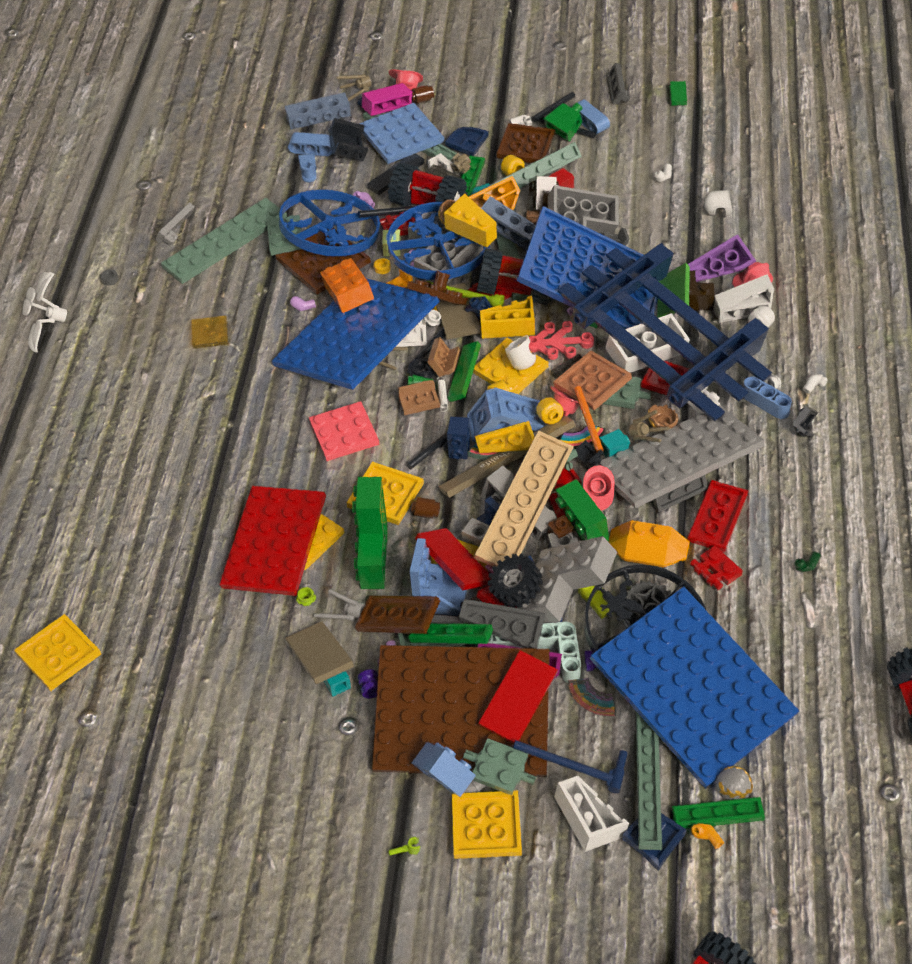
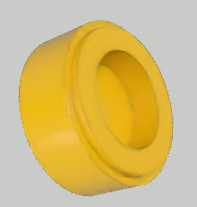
M380 258L374 262V271L378 274H386L391 270V263L388 259Z

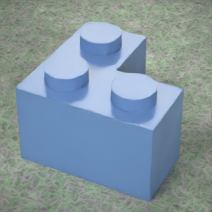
M426 742L412 762L425 775L435 779L447 790L459 797L462 796L476 776L470 771L471 766L462 759L458 761L454 758L455 752L446 746L444 748L437 742L435 745Z

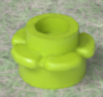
M309 587L301 588L297 593L298 597L296 600L298 604L303 606H310L316 600L314 591Z

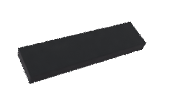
M416 153L403 158L367 183V188L380 195L390 188L388 187L391 182L390 177L393 176L392 172L399 163L402 162L420 167L425 163L424 158Z

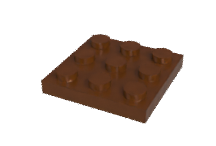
M508 123L497 151V159H504L508 155H514L526 163H534L546 157L555 135V129Z

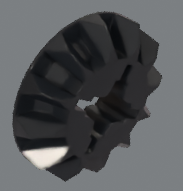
M418 358L409 364L408 373L410 376L413 374L429 379L432 376H436V372L428 364V358Z

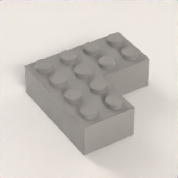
M556 185L553 186L548 195V209L598 233H614L619 225L618 196Z
M435 212L424 213L421 216L423 220L428 219ZM436 216L433 223L438 224L442 228V234L450 232L442 224L439 217ZM415 226L408 227L409 240L421 238V235H417L419 229L412 232L411 228ZM431 232V234H429V236H426V238L434 237L436 233ZM463 236L444 242V247L454 268L472 261L483 250V246H477V244L472 243L454 247L455 242H458V239H461ZM435 245L419 247L431 250V254L416 258L414 260L415 268L431 271L450 269L440 247Z
M603 536L542 550L536 563L543 576L541 578L543 585H539L541 591L540 593L536 592V597L529 600L530 604L522 603L523 607L518 609L545 613L544 623L560 622L573 590L605 584L617 551Z

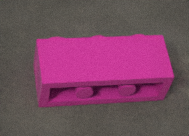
M403 83L362 93V108L371 116L399 109L412 103V91Z

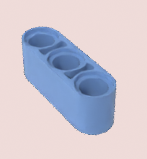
M586 100L577 102L583 108L580 111L581 125L586 129L596 132L597 135L610 128L609 119Z
M295 132L292 134L288 144L289 151L295 154L314 153L317 156H330L333 153L330 136L326 134Z
M747 377L744 380L743 387L749 391L748 395L744 397L745 400L778 419H785L790 415L792 399L788 395L756 377Z

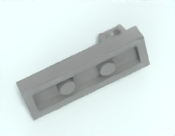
M188 203L158 232L155 240L160 244L165 241L172 245L178 238L174 231L192 214L195 206Z

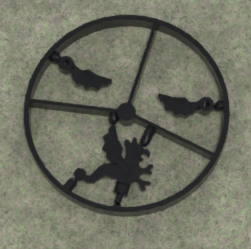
M652 565L626 566L609 573L605 581L606 584L610 580L623 575L625 582L619 587L620 594L614 597L610 591L606 592L604 588L602 589L604 584L596 585L592 590L584 610V633L593 654L619 635L617 634L598 644L595 643L589 627L588 612L590 602L597 591L603 593L602 597L608 603L607 605H600L601 611L603 612L604 609L608 608L609 612L606 615H609V618H612V612H615L616 616H619L616 620H623L626 629L631 626L627 619L631 620L632 612L644 616L648 614L645 613L642 605L638 604L636 600H625L627 597L625 586L630 587L633 584L629 579L630 573H649L664 577L678 585L667 599L685 587L705 610L706 607L696 590L679 575Z

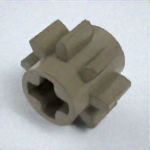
M457 153L452 157L451 161L453 163L451 167L456 173L462 171L465 174L471 167V160L466 154L460 155Z

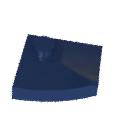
M460 127L447 138L445 146L474 156L488 138L489 131L475 127Z
M662 813V850L639 849L638 818L622 835V840L637 850L658 871L677 844L686 835L685 828Z

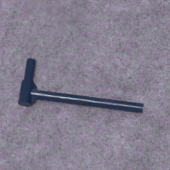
M517 740L514 742L513 749L606 782L610 792L620 793L628 752L624 750L619 751L615 768L607 773Z

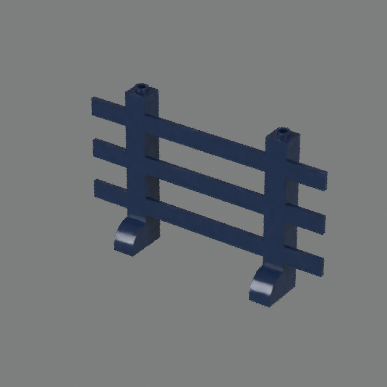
M662 243L635 262L619 249L614 248L606 254V257L623 270L612 279H609L593 265L582 271V274L599 287L587 298L568 282L558 289L557 292L574 305L571 319L577 325L586 329L595 322L670 384L666 398L679 409L690 401L715 422L725 414V411L701 392L714 381L739 402L748 395L749 391L725 373L735 363H739L753 376L762 381H765L772 375L770 370L752 357L761 350L769 328L757 318H754L732 337H727L659 282L667 277L674 255ZM643 286L718 348L705 357L630 295ZM616 305H621L692 363L694 367L681 376L606 313Z

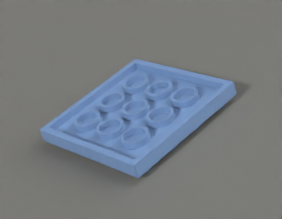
M415 103L359 123L364 125L363 135L387 164L444 142V136Z

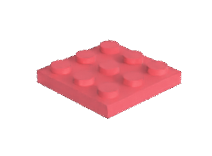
M361 401L309 417V422L326 461L380 445Z

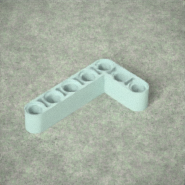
M570 622L544 623L538 649H558V653L562 654L560 665L562 679L569 684L578 682L581 674V662L575 626ZM491 634L488 643L524 648L509 641H502L504 639Z

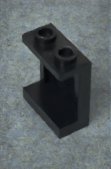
M334 118L328 130L333 155L363 162L368 152V147L363 146L361 139L364 125Z

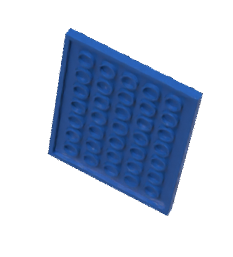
M543 206L516 281L574 308L571 302L557 292L560 287L568 282L587 298L599 287L582 274V271L593 265L609 279H612L623 270L606 257L607 253L617 248L634 262L644 255ZM642 286L630 295L654 314L658 298ZM619 304L606 313L624 329L642 324Z
M367 279L374 296L373 300L345 313H342L335 301H333L272 360V363L275 367L353 390L440 302L439 298L415 290Z
M685 587L666 599L590 657V660L705 789L716 781L719 773L726 767L737 764L800 712Z

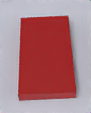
M711 480L687 540L707 548L716 546L725 553L749 490Z
M447 528L417 534L415 539H426V547L430 549L429 555L462 591L488 585V581L491 580L488 577V571Z
M520 650L479 721V726L513 744L515 740L520 741L558 673V669Z

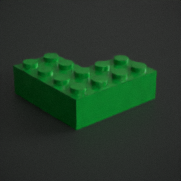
M358 477L357 485H354L353 488L356 499L352 503V510L355 513L354 524L357 525L356 537H358V541L355 542L357 558H354L356 581H360L361 589H385L388 522L382 477Z

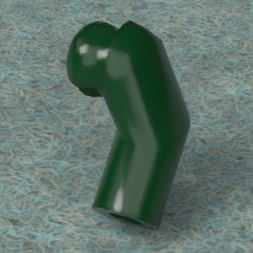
M812 552L807 561L803 558L801 560L799 558L796 559L794 562L795 569L801 573L814 570L821 558L820 553Z

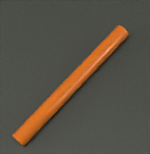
M577 386L574 388L596 453L600 450L603 451L582 388Z

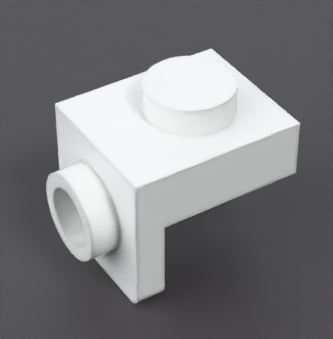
M440 153L428 160L429 173L432 174L439 170L445 176H453L452 161Z

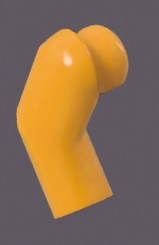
M695 824L692 826L691 833L693 836L709 840L715 849L720 848L724 844V841L713 826L707 824Z

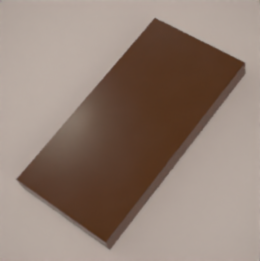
M370 595L356 623L355 629L358 632L426 634L440 600L437 596Z

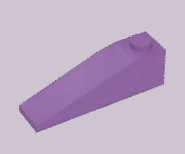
M737 234L688 265L690 270H695L696 282L741 271L755 263L756 259Z

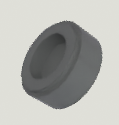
M105 270L100 275L104 285H114L118 281V275L115 270Z

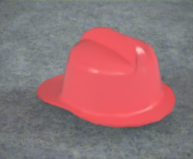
M391 69L388 72L391 77L396 79V84L403 83L411 91L413 88H417L418 83L423 81V76L414 71Z
M755 262L751 264L745 271L740 272L733 278V286L737 287L768 274L772 283L773 276L769 272L768 263Z
M551 386V390L555 393L554 399L563 407V416L567 417L569 414H574L580 406L579 402Z
M593 466L585 473L583 488L600 510L607 509L613 502L614 476L604 466Z

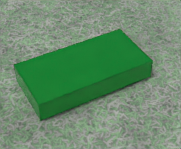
M670 81L671 106L687 105L686 81Z

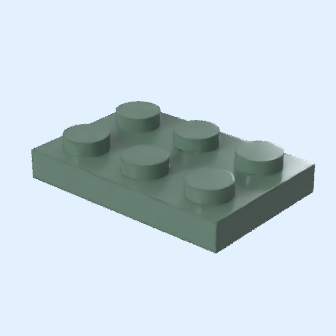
M291 215L283 218V221L287 224L290 219H293V222L301 220L300 215ZM279 219L267 221L271 255L301 249L284 237L279 228ZM295 227L292 232L296 235L302 232V228Z

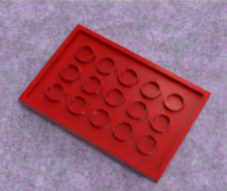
M252 486L220 581L221 588L297 596L326 499L325 492Z

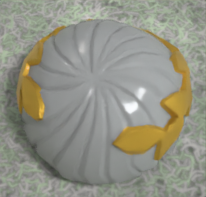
M739 766L726 767L719 773L715 782L717 791L726 800L745 799L752 794V779L748 772Z

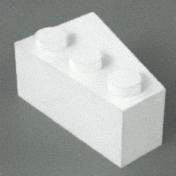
M768 274L715 295L713 309L719 323L748 318L750 313L758 306L763 305L771 308L774 287Z
M575 776L558 782L554 798L584 851L586 852L621 839L629 823L617 816L609 804H604L597 797L598 794L579 776Z

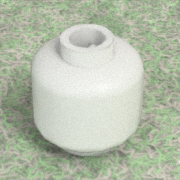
M763 305L758 306L750 313L748 322L757 318L769 328L775 320V315L771 308Z

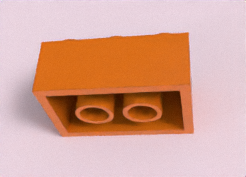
M351 258L320 272L327 291L342 313L374 299L369 282Z

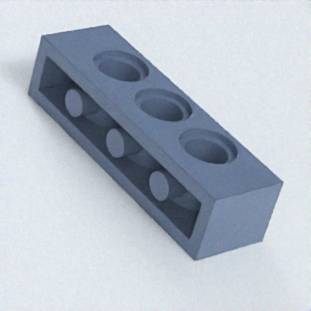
M345 92L285 106L286 119L291 130L331 121L334 118L340 119L351 116L350 103Z
M490 196L481 209L496 221L499 234L527 251L535 224Z

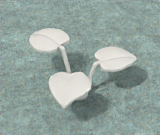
M43 272L40 275L36 288L37 301L42 300L50 306L47 308L33 303L35 289L29 287L22 308V313L25 316L29 314L31 306L46 310V316L49 318L37 320L36 324L34 323L31 327L28 345L32 351L37 353L42 323H54V321L63 323L67 316L66 309L60 308L43 298L44 292L54 275L51 272Z

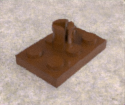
M436 271L433 284L415 279V282L408 281L406 287L455 304L466 305L468 298L462 297L463 293L446 288L450 274Z

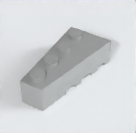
M501 466L486 478L481 497L486 500L491 496L501 505L515 477L514 473ZM546 506L544 507L531 533V536L536 540L541 539L547 534L548 523L557 519L551 509H548Z

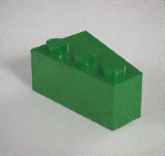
M577 479L556 489V503L560 509H563L582 541L602 536L609 541L607 518Z

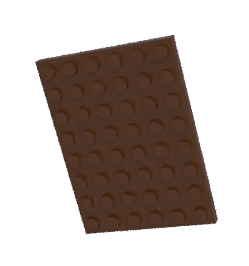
M380 645L373 772L423 773L412 762L426 742L433 745L437 742L444 748L445 746L456 753L454 758L458 761L462 759L471 766V772L474 771L475 762L463 758L466 750L479 754L484 748L487 738L513 748V743L479 726V721L519 651L521 650L549 665V649ZM549 689L520 739V742L547 751ZM528 754L524 772L536 777H547V760Z

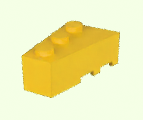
M465 193L444 212L445 228L485 247H488L497 238L496 221Z
M532 296L527 297V300L517 302V300L512 301L511 305L504 307L498 305L481 310L482 339L535 335Z

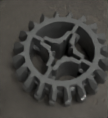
M651 579L648 583L641 580L640 584L634 581L632 586L626 588L627 597L625 600H636L638 604L642 605L645 613H649L667 599L671 594V590H666L665 585L660 586L659 581L655 584L652 583ZM632 612L631 620H627L630 624H634L644 615Z

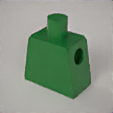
M577 102L572 107L565 103L561 104L544 118L546 128L555 129V134L570 142L582 124L580 111L583 109L582 106Z

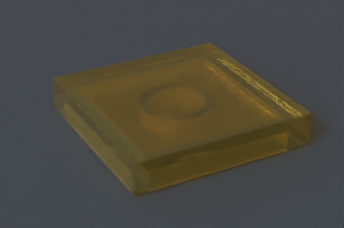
M226 315L192 319L193 349L229 345Z

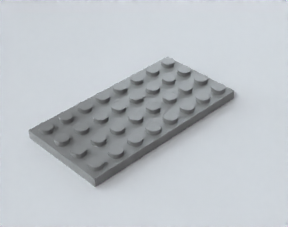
M718 405L725 411V414L715 422L705 413L698 414L669 430L651 436L661 439L660 443L644 440L629 447V449L618 452L614 456L601 460L596 466H604L612 472L615 482L614 489L634 508H637L763 447L764 439L721 405Z

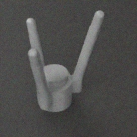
M329 589L328 593L347 602L344 610L347 612V615L315 613L313 615L319 618L354 621L355 617H360L365 603L352 600Z

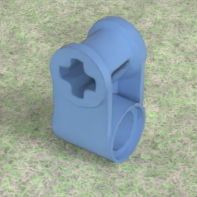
M314 153L298 155L303 181H315L317 176Z

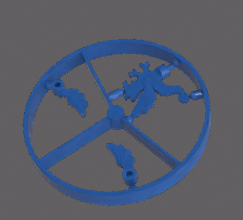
M310 190L295 194L282 204L279 212V228L287 240L303 250L326 256H347L360 253L376 242L379 235L380 219L379 216L359 218L358 212L345 215V213L352 211L353 206L362 211L374 210L368 203L356 196L334 190ZM327 199L346 204L344 207L331 211L332 215H338L333 217L326 215L310 200ZM301 202L322 222L295 235L292 230L295 227L303 228L311 225L312 218L299 220L298 222H293V219H290L287 224L283 221L282 216L290 207ZM372 219L376 226V231L369 238L363 235L354 237L346 235L347 230L341 224ZM334 226L337 227V233L335 229L331 230ZM321 231L325 233L327 242L332 241L329 245L333 246L320 245L305 239ZM348 240L355 241V242H356V241H360V240H364L363 242H360V243H357V244H354V245H348V242H347Z
M443 202L421 204L405 211L395 219L387 234L388 253L393 263L403 272L427 280H434L436 271L423 270L408 264L416 257L420 258L431 254V250L417 248L411 254L405 253L404 260H400L393 250L432 245L440 247L450 268L440 272L450 274L449 279L465 275L477 268L482 263L485 248L490 249V245L484 247L482 252L472 261L454 268L444 247V242L461 235L452 231L442 234V228L438 224L433 223L435 217L438 216V212L435 211H439ZM435 212L428 219L423 220L421 216L424 213ZM414 217L416 223L409 222L408 226H415L411 228L412 232L419 229L417 235H421V238L391 242L395 231L404 222ZM431 232L436 233V234L434 235V237H427V238H426V236H429V234H431ZM462 237L458 239V242H455L454 247L472 243L477 244V246L481 245Z

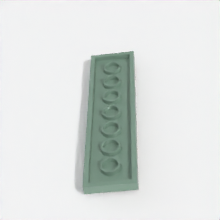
M264 198L161 262L162 268L180 283L184 284L268 230L267 221L279 219L280 208L267 198ZM286 212L283 214L282 218L287 217Z

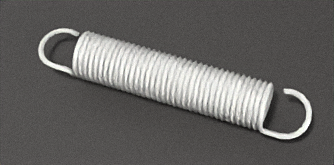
M437 380L440 409L447 408L448 410L445 381Z

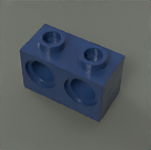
M450 416L447 432L449 458L468 460V451L471 443L469 418Z

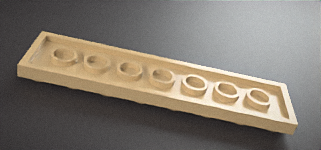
M538 430L475 554V559L492 567H497L499 565L497 562L499 560L503 562L505 556L508 555L512 558V554L519 556L522 553L574 446Z

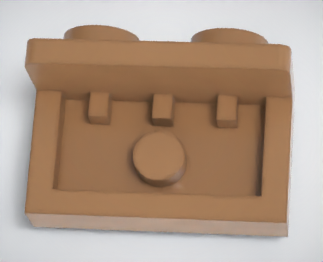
M441 337L434 339L428 359L430 368L439 377L450 375L455 371L460 348L449 349Z
M434 380L398 388L399 401L404 415L440 408Z

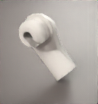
M526 115L509 119V123L531 126L533 123L531 117Z
M665 164L663 172L659 170V173L656 171L654 175L656 180L663 182L669 179L672 166Z
M822 374L811 375L804 385L803 391L811 394L815 386L820 385L823 387L828 380Z

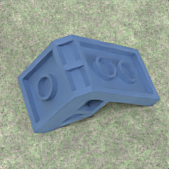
M499 388L486 390L467 413L472 442H476V435L526 421L530 422L533 431L545 427L548 424L544 423L536 413V407L540 401Z
M417 538L410 568L412 596H437L440 603L435 614L458 617L463 601L466 599L467 590L462 591L439 564H431V560H428L430 549L426 547V539Z

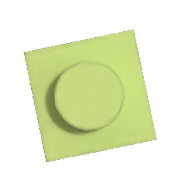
M400 229L395 231L391 242L401 241ZM383 230V256H389L387 245L389 230ZM401 249L393 250L396 256H400Z

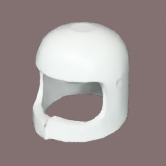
M729 190L711 191L706 195L704 204L708 214L715 215L717 208H725L726 216L732 217Z
M528 335L514 340L505 349L511 365L517 370H525L536 361V354L534 352L531 353L529 350L531 340Z

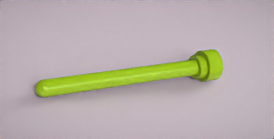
M451 286L446 287L448 290L461 292L463 297L471 299L473 297L485 296L493 307L498 305L503 307L504 304L503 295L488 296Z

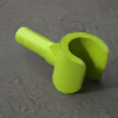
M411 837L407 845L391 849L389 854L394 855L402 852H409L412 855L418 854L421 846L413 847L412 845H416L419 842V838Z

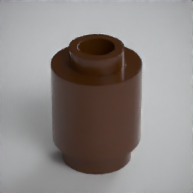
M425 85L412 89V101H415L416 104L430 101L434 98L432 86Z
M417 497V500H413L411 512H415V516L431 519L433 517L438 518L440 502H436L435 499Z

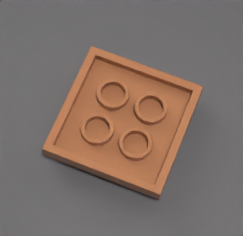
M590 351L553 381L555 388L577 401L574 388L581 386L588 407L596 410L630 381L632 375L625 369Z

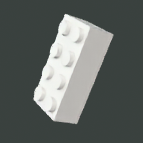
M672 313L659 318L689 343L690 339ZM643 323L625 329L663 361L681 355ZM609 335L605 349L617 366L630 373L648 367Z

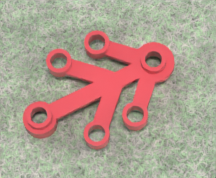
M564 321L562 328L550 339H544L548 334L555 332V324L547 322L544 325V330L537 336L529 337L531 340L529 350L531 352L540 351L550 360L558 358V351L565 354L567 358L572 359L576 357V348L564 345L580 344L582 348L589 349L594 345V337L591 333L585 332L580 337L562 338L573 330L572 322Z

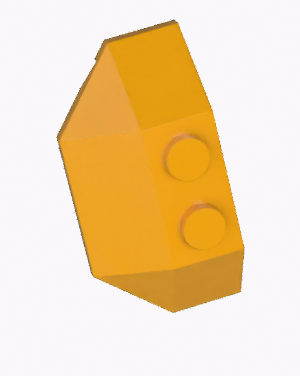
M511 176L469 196V198L482 208L491 196L514 211L520 189L514 177Z
M634 520L612 528L608 541L617 551V555L624 561L663 568L686 560L690 543L670 526Z

